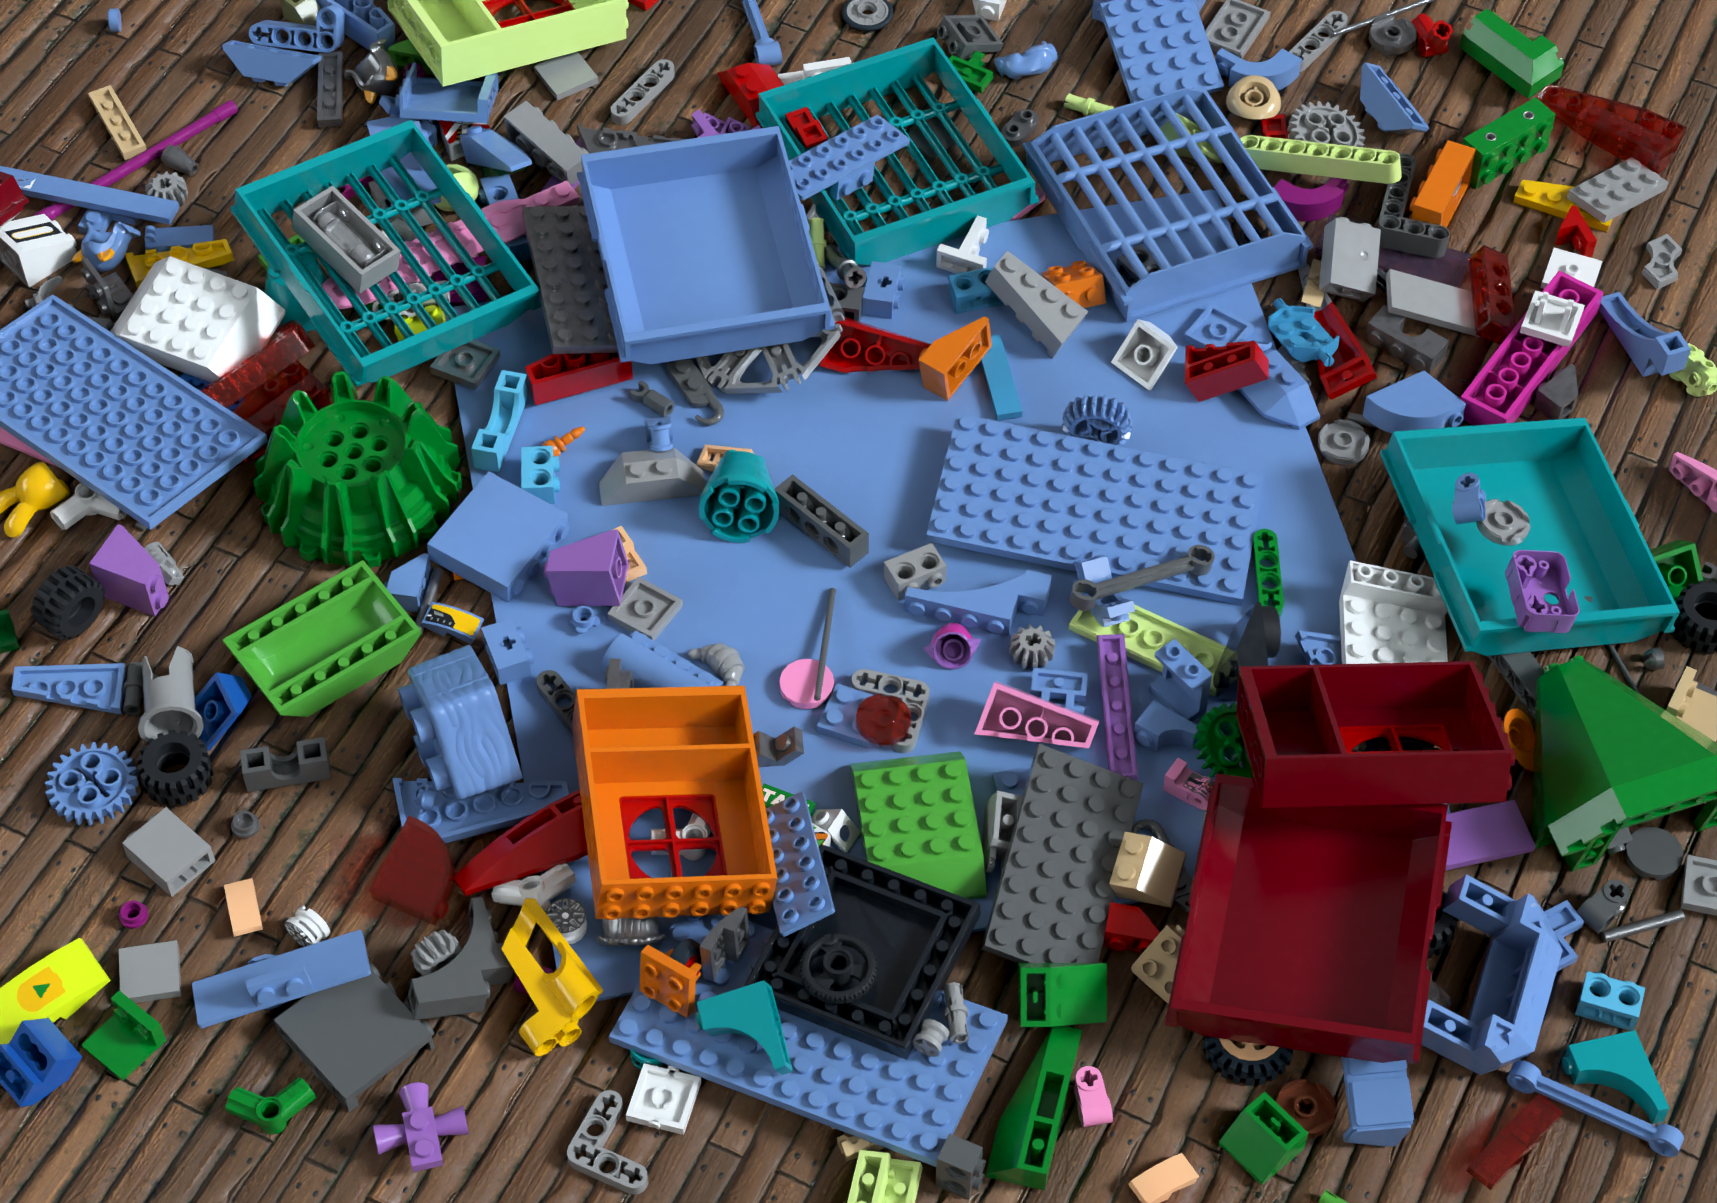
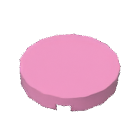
M812 659L797 660L789 664L782 671L779 680L782 697L786 698L792 706L801 709H812L823 705L824 701L830 699L834 690L833 673L827 665H825L821 699L819 701L814 700L819 661Z

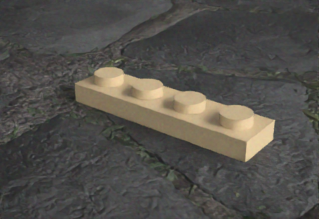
M111 85L88 93L90 101L124 160L133 158L147 150L144 141Z

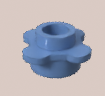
M579 606L568 616V622L576 627L577 633L585 634L591 627H597L600 624V618L594 616V611L591 607Z
M428 781L425 789L420 788L417 795L416 805H420L419 814H422L423 810L432 811L437 791L429 787L430 782Z

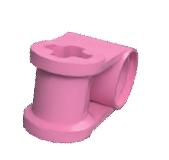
M1092 1066L1080 1068L1075 1077L1074 1094L1081 1126L1085 1128L1112 1123L1111 1103L1106 1094L1100 1071Z

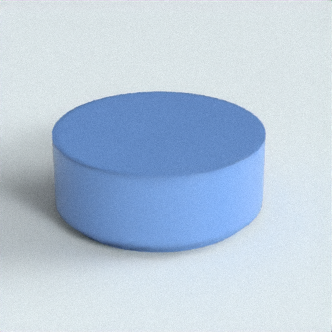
M119 8L108 10V25L111 32H121L122 19Z

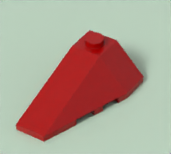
M845 318L844 321H837L835 323L840 324L843 331L840 333V338L821 360L819 366L843 373L920 369L919 356L931 344Z

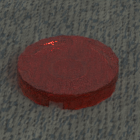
M875 694L866 698L859 705L855 718L856 728L860 735L870 743L880 746L893 745L900 742L908 734L911 726V712L906 703L892 695L888 697L883 696V694Z

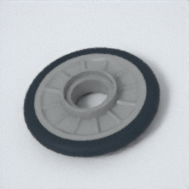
M848 0L843 6L842 16L844 21L854 29L875 31L885 27L891 21L893 9L887 0ZM866 10H869V11H872L873 13L870 14V15H866V14H863L862 12H863V11H866Z

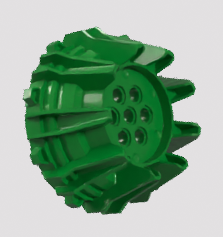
M335 372L331 379V405L317 411L304 391L296 390L291 395L280 425L273 427L264 456L255 462L258 477L254 479V487L257 498L266 502L260 509L265 523L269 524L270 531L275 534H281L283 544L286 547L299 548L302 559L309 562L314 559L324 560L325 564L333 563L352 566L364 560L369 568L378 567L384 560L397 558L414 548H418L419 543L424 542L426 539L431 540L439 530L438 524L451 516L450 504L459 500L458 490L462 489L461 473L454 471L460 464L458 446L453 444L450 429L438 425L423 408L422 403L413 402L392 378L388 376L379 378L373 401L359 400L357 390L347 372Z

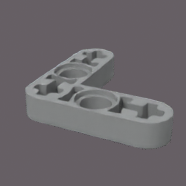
M868 669L857 670L852 676V688L888 699V703L900 705L892 730L891 745L899 753L911 752L916 746L928 707L930 694L928 685L919 680ZM863 680L868 681V683H866L865 686L860 685V683H862ZM876 682L879 683V684H878V689H875V687H876ZM893 684L898 690L894 693H887L883 688L886 685ZM916 692H921L918 697H913ZM913 712L918 715V718L914 721H907L903 718V715ZM905 729L908 731V739L905 742H901L900 739H902Z
M606 1090L597 1096L567 1149L568 1163L573 1169L628 1194H640L648 1186V1175L645 1167L603 1148L623 1112L620 1094L616 1091ZM611 1101H613L615 1104V1108L610 1107L607 1110L605 1119L604 1117H602L605 1112L604 1104H609ZM593 1124L601 1125L604 1128L603 1132L598 1136L589 1135L587 1129ZM583 1150L586 1151V1157L582 1156L579 1160L576 1159L575 1153L580 1154ZM604 1161H612L616 1164V1168L610 1173H603L600 1171L599 1166ZM622 1167H624L625 1174L621 1173ZM636 1174H638L640 1177V1181L635 1180L633 1184H631L629 1182V1177L633 1178Z

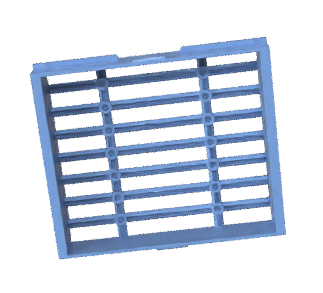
M1183 88L1055 125L1033 141L1023 143V148L1027 152L1026 164L1066 225L1067 231L1078 249L1083 252L1090 265L1103 274L1104 287L1126 322L1306 266L1308 250L1313 248V243L1275 188L1271 187L1244 148L1243 142L1207 90L1200 91ZM1176 113L1191 121H1195L1202 132L1190 135ZM1168 120L1180 137L1169 142L1160 130ZM1152 134L1158 145L1146 148L1139 137ZM1130 140L1136 151L1124 154L1117 143ZM1205 141L1212 145L1249 200L1236 203L1197 146V143ZM1107 146L1114 158L1102 161L1095 150ZM1185 148L1190 151L1226 207L1214 210L1174 150ZM1086 153L1092 164L1079 167L1073 156ZM1159 154L1167 156L1204 211L1203 214L1191 216L1153 159V156ZM1063 159L1070 171L1056 175L1049 163ZM1141 161L1146 164L1182 220L1169 223L1130 163ZM1118 167L1124 171L1160 227L1150 230L1146 229L1108 169ZM1091 174L1101 176L1137 234L1127 237L1123 235L1086 176ZM1071 180L1079 183L1115 240L1103 245L1100 244L1062 183ZM1251 209L1257 211L1273 236L1261 239L1243 212ZM1228 216L1235 218L1251 243L1238 246L1221 218ZM1212 224L1228 247V250L1216 253L1198 225ZM1181 230L1190 231L1206 256L1194 260L1176 232ZM1161 236L1168 238L1184 263L1171 267L1154 239ZM1138 243L1144 244L1161 270L1148 274L1131 246ZM1122 251L1140 280L1128 288L1107 255L1108 252Z

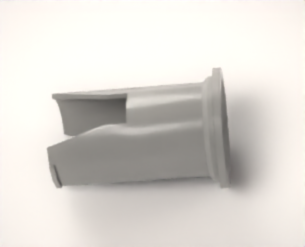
M179 646L176 647L169 665V675L159 677L153 674L147 656L143 657L141 667L143 674L144 714L140 717L138 731L140 737L146 743L151 738L154 740L158 738L157 734L163 732V735L169 734V730H175L176 733L184 730L187 731L188 736L191 733L197 735V738L201 736L204 726L201 715L195 710L192 664L194 660L192 654L187 649Z

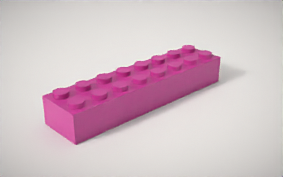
M1558 271L1542 292H1548L1549 295L1566 300L1571 299L1576 303L1585 305L1570 345L1571 348L1598 313L1604 292ZM1526 313L1460 398L1466 403L1463 420L1474 426L1514 423L1535 396L1538 386L1548 379L1570 350L1569 347L1520 333Z

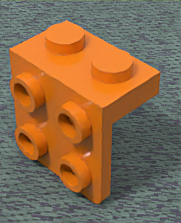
M1075 261L1071 263V266L1067 267L1052 266L1048 268V271L1041 273L1043 278L1083 308L1106 303L1103 274L1089 263H1086V261Z

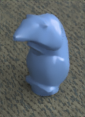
M1042 41L1041 45H1034L1021 55L1014 53L1005 57H996L994 64L1001 76L1006 75L1009 78L1018 80L1024 75L1047 72L1053 62L1057 60V52L1051 43L1047 44L1045 41Z

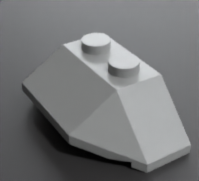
M675 447L662 452L651 450L623 452L599 482L602 506L701 495L705 488L704 473L702 469Z

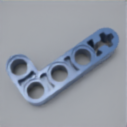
M333 4L319 10L316 17V26L263 20L250 27L249 37L252 42L258 45L328 53L340 48L344 43L345 14L339 5ZM328 11L333 14L334 22L328 19ZM282 30L288 33V40L282 36ZM305 32L310 35L311 43L305 40ZM327 35L332 37L333 46L327 42Z

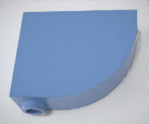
M1424 370L1366 396L1363 417L1374 426L1389 433L1394 431L1457 427L1463 421L1466 403Z

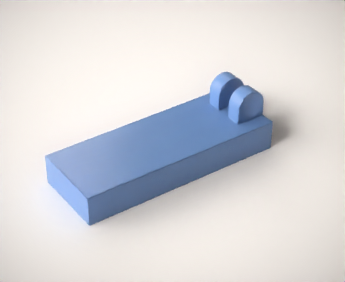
M148 225L145 227L146 250L156 249L157 253L170 251L172 246L181 245V247L192 248L194 243L214 241L215 239L213 225L155 228Z

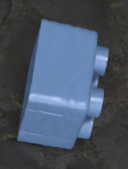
M470 645L429 659L408 669L411 684L397 688L407 718L412 720L417 734L413 736L419 757L423 766L427 767L437 792L451 787L456 798L463 800L466 797L477 795L523 778L495 687Z

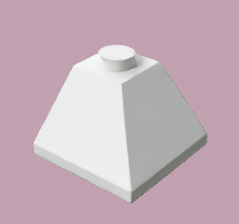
M1137 319L1111 363L1148 390H1152L1178 347L1168 334L1154 324Z

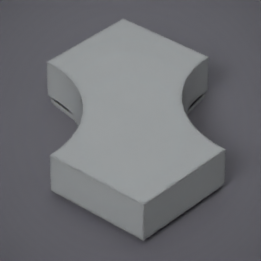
M1668 234L1648 242L1646 249L1651 256V262L1644 266L1642 275L1658 290L1677 281L1678 272L1674 267L1673 261L1681 255L1683 249Z

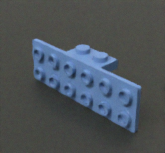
M400 115L367 122V128L371 136L412 120L429 142L427 130H422L420 122L416 121V119L400 118ZM411 152L400 159V162L422 191L428 192L437 188ZM392 167L381 171V174L400 199L406 201L414 197ZM441 197L434 199L430 202L432 203V205L440 203Z
M876 115L789 160L799 199L805 200L831 186L830 196L838 200L862 186L868 185L873 181L875 162L908 145L910 138L881 116Z
M799 792L766 808L778 878L772 902L779 930L783 937L835 912L809 808L803 792Z
M362 930L353 931L193 982L192 988L199 1027L202 1029L369 976L371 970Z

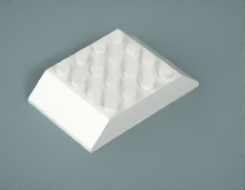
M169 256L154 263L110 332L159 364L237 392L285 316V309L257 287Z

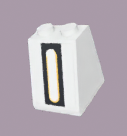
M45 214L13 220L0 228V261L29 288L71 262L73 256L77 253L75 248L77 243L70 233L66 234L63 232L58 222L55 220L51 221Z

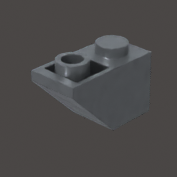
M1570 364L1564 370L1559 369L1550 381L1541 383L1535 391L1536 398L1533 406L1551 420L1564 419L1574 411L1578 397L1576 369L1573 364Z

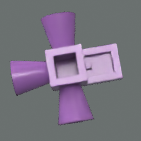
M420 1082L405 1085L399 1090V1095L407 1111L402 1113L404 1124L373 1125L378 1153L380 1155L408 1143L413 1172L443 1166L438 1135H469L464 1107L462 1105L434 1117L432 1106L428 1107L429 1086Z

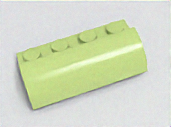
M860 1150L847 1203H915L923 1169L921 1162L891 1159L890 1154L885 1152Z

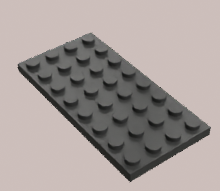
M1039 744L1036 747L981 946L982 950L1016 963H1098L1105 937L1110 902H1114L1116 894L1109 883L1124 833H1131L1143 783L1045 745Z

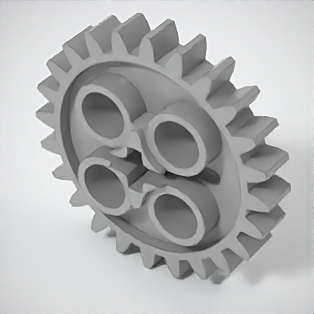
M1317 101L1316 106L1311 102L1308 103L1307 107L1302 104L1300 109H1295L1288 123L1287 131L1290 132L1288 138L1293 140L1363 147L1365 137L1362 136L1364 130L1359 129L1361 123L1353 122L1355 116H1347L1348 110L1346 109L1342 112L1339 111V105L1331 108L1329 102L1325 106H1322L1320 101Z

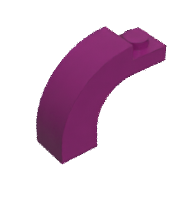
M1332 177L1321 187L1304 189L1281 179L1273 188H1275L1295 219L1306 222L1320 220L1337 212L1342 206L1343 196L1348 190L1349 183L1347 182L1348 179Z

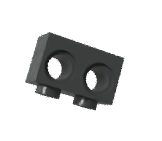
M949 1134L937 1158L936 1186L970 1199L973 1190L979 1191L985 1174L982 1172L986 1160L982 1159L983 1147Z

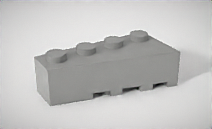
M524 101L504 116L508 140L517 144L529 158L533 157L537 166L541 169L546 166L549 173L561 182L567 180L572 185L578 181L577 172H582L581 155L589 154L585 148H580L575 144L569 134H564L553 120H548L543 116L538 107H533L527 101Z
M1009 251L996 263L985 281L1000 300L1016 312L1015 317L1021 324L1024 322L1031 329L1035 340L1038 343L1041 341L1048 349L1047 353L1052 359L1079 327L1088 313L1086 309Z

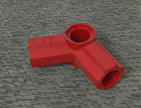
M1426 13L1417 15L1411 22L1416 28L1420 55L1425 58L1447 53L1448 40L1453 33L1451 24H1447L1444 20L1437 21L1434 24L1431 17L1427 16Z

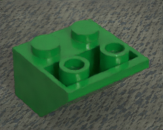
M1264 1092L1240 1113L1219 1141V1145L1257 1182L1263 1185L1304 1150L1308 1132Z

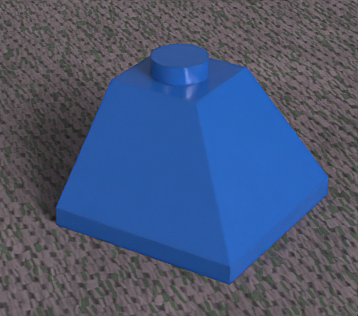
M216 672L195 697V710L201 715L204 726L200 739L209 751L241 714L252 697L241 676Z

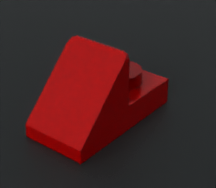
M1571 206L1559 228L1555 245L1573 242L1574 248L1581 255L1592 257L1597 239L1577 206Z

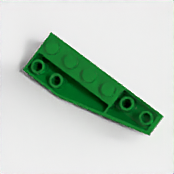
M1067 1026L1051 1027L999 1120L986 1177L1045 1191L1082 1030Z

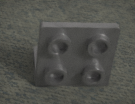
M87 257L82 258L84 268L81 269V273L89 284L86 286L89 296L92 300L97 299L98 307L103 315L108 314L113 322L117 321L133 297V294L116 272L102 278Z

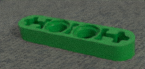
M1260 529L1255 532L1252 545L1257 603H1261L1262 606H1268V599L1273 598L1272 606L1276 608L1280 618L1283 611L1284 598L1278 539L1272 530ZM1261 540H1266L1268 544L1267 550H1263L1264 546ZM1270 560L1274 565L1272 567H1264L1260 564V561ZM1265 581H1271L1276 585V587L1273 589H1266L1262 586V583Z

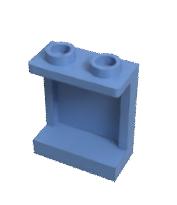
M1173 639L1155 652V658L1163 665L1162 676L1149 685V691L1166 708L1192 722L1207 710L1212 673L1176 639Z

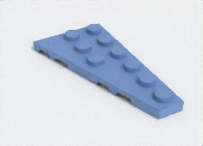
M392 778L408 853L514 826L545 806L570 794L567 781L533 780L531 783H515L513 781L495 789L466 797L463 800L456 798L452 788L448 787L437 792L432 811L423 810V813L419 814L420 805H416L417 795L420 788L425 789L428 779L417 778V781H403L402 778ZM428 781V782H430V786H429V787L435 789V787H434V785H433V782H432V781Z

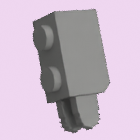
M996 791L985 802L982 835L985 872L992 873L995 867V860L998 858L1001 859L1000 873L1002 874L1023 796Z

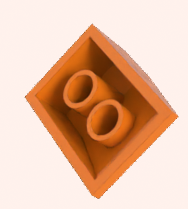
M984 316L933 341L928 349L925 348L921 352L918 361L924 388L947 401L952 397L992 347L989 318Z

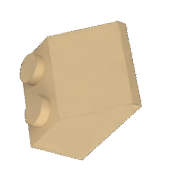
M1125 832L1109 884L1116 893L1115 895L1119 898L1171 908L1187 855L1152 836Z

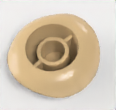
M1249 75L1241 78L1231 87L1227 94L1226 105L1230 112L1240 117L1254 120L1268 119L1276 116L1280 111L1281 98L1277 88L1269 79L1263 76Z

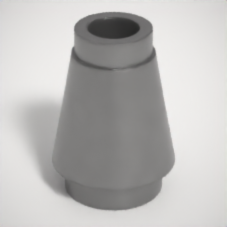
M168 145L161 155V161L164 162L166 167L193 176L199 168V164L178 145Z

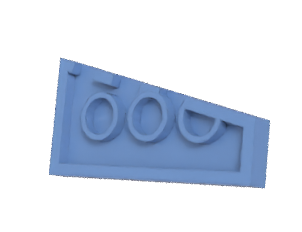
M125 663L19 666L14 668L12 692L14 696L122 715L123 685L126 681L127 668Z

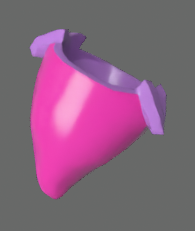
M948 623L943 625L934 634L931 644L924 647L923 650L942 667L958 669L970 662L981 639L972 638L963 625Z

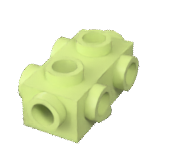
M1687 343L1691 351L1685 369L1669 373L1670 377L1676 381H1682L1687 386L1686 391L1692 396L1700 397L1713 394L1717 390V368L1715 364L1704 357L1702 350Z

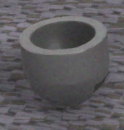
M1660 647L1651 648L1644 652L1642 660L1645 661L1643 664L1646 668L1650 670L1664 668V654Z

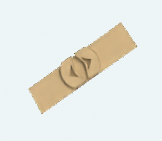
M1313 259L1301 302L1321 308L1325 293L1319 291L1321 261Z

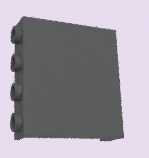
M369 963L371 970L369 976L309 994L274 1019L278 1034L348 1112L359 1106L357 1100L359 1094L424 1045H427L430 1050L435 1048L432 1038L434 1032L430 1025L424 1020L422 1022L414 1020L410 1004L407 1001L402 1003L399 1000L395 988L389 982L384 983L379 978L380 974L372 963Z

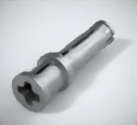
M829 244L827 247H824L825 259L836 269L838 277L844 280L845 284L850 288L856 289L861 287L866 280L865 271L854 260L847 259L835 245Z

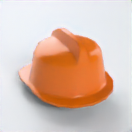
M1511 709L1506 713L1504 721H1502L1503 733H1507L1508 745L1514 749L1515 759L1526 770L1534 772L1535 732L1533 726L1523 711Z

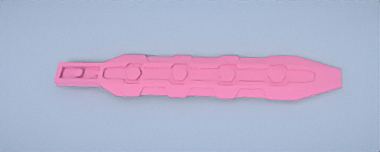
M566 180L525 199L502 200L481 210L485 214L487 221L506 244L526 235L522 217L523 207L574 206L580 203V196ZM462 220L447 223L472 258L484 251ZM436 228V231L427 234L450 266L455 263H463L438 228ZM418 239L405 241L407 247L430 277L432 273L440 270ZM400 254L397 272L406 284L419 282V278ZM389 276L377 282L386 295L397 289ZM332 277L321 285L338 309L353 307ZM352 287L364 305L377 300L369 288L359 294Z

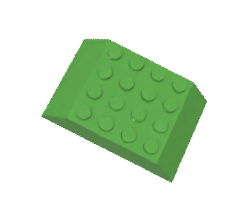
M364 560L222 640L279 715L309 717L400 664L421 635V630Z
M961 751L850 764L861 840L866 861L966 899L987 897L982 845L966 759Z

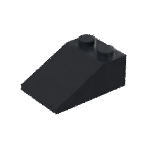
M1256 602L1233 627L1213 677L1217 698L1237 700L1239 666H1269L1261 603Z

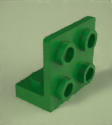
M119 990L111 997L115 1009L113 1011L114 1015L94 1032L82 1046L86 1052L123 1081L165 1043L166 1038L160 1023Z

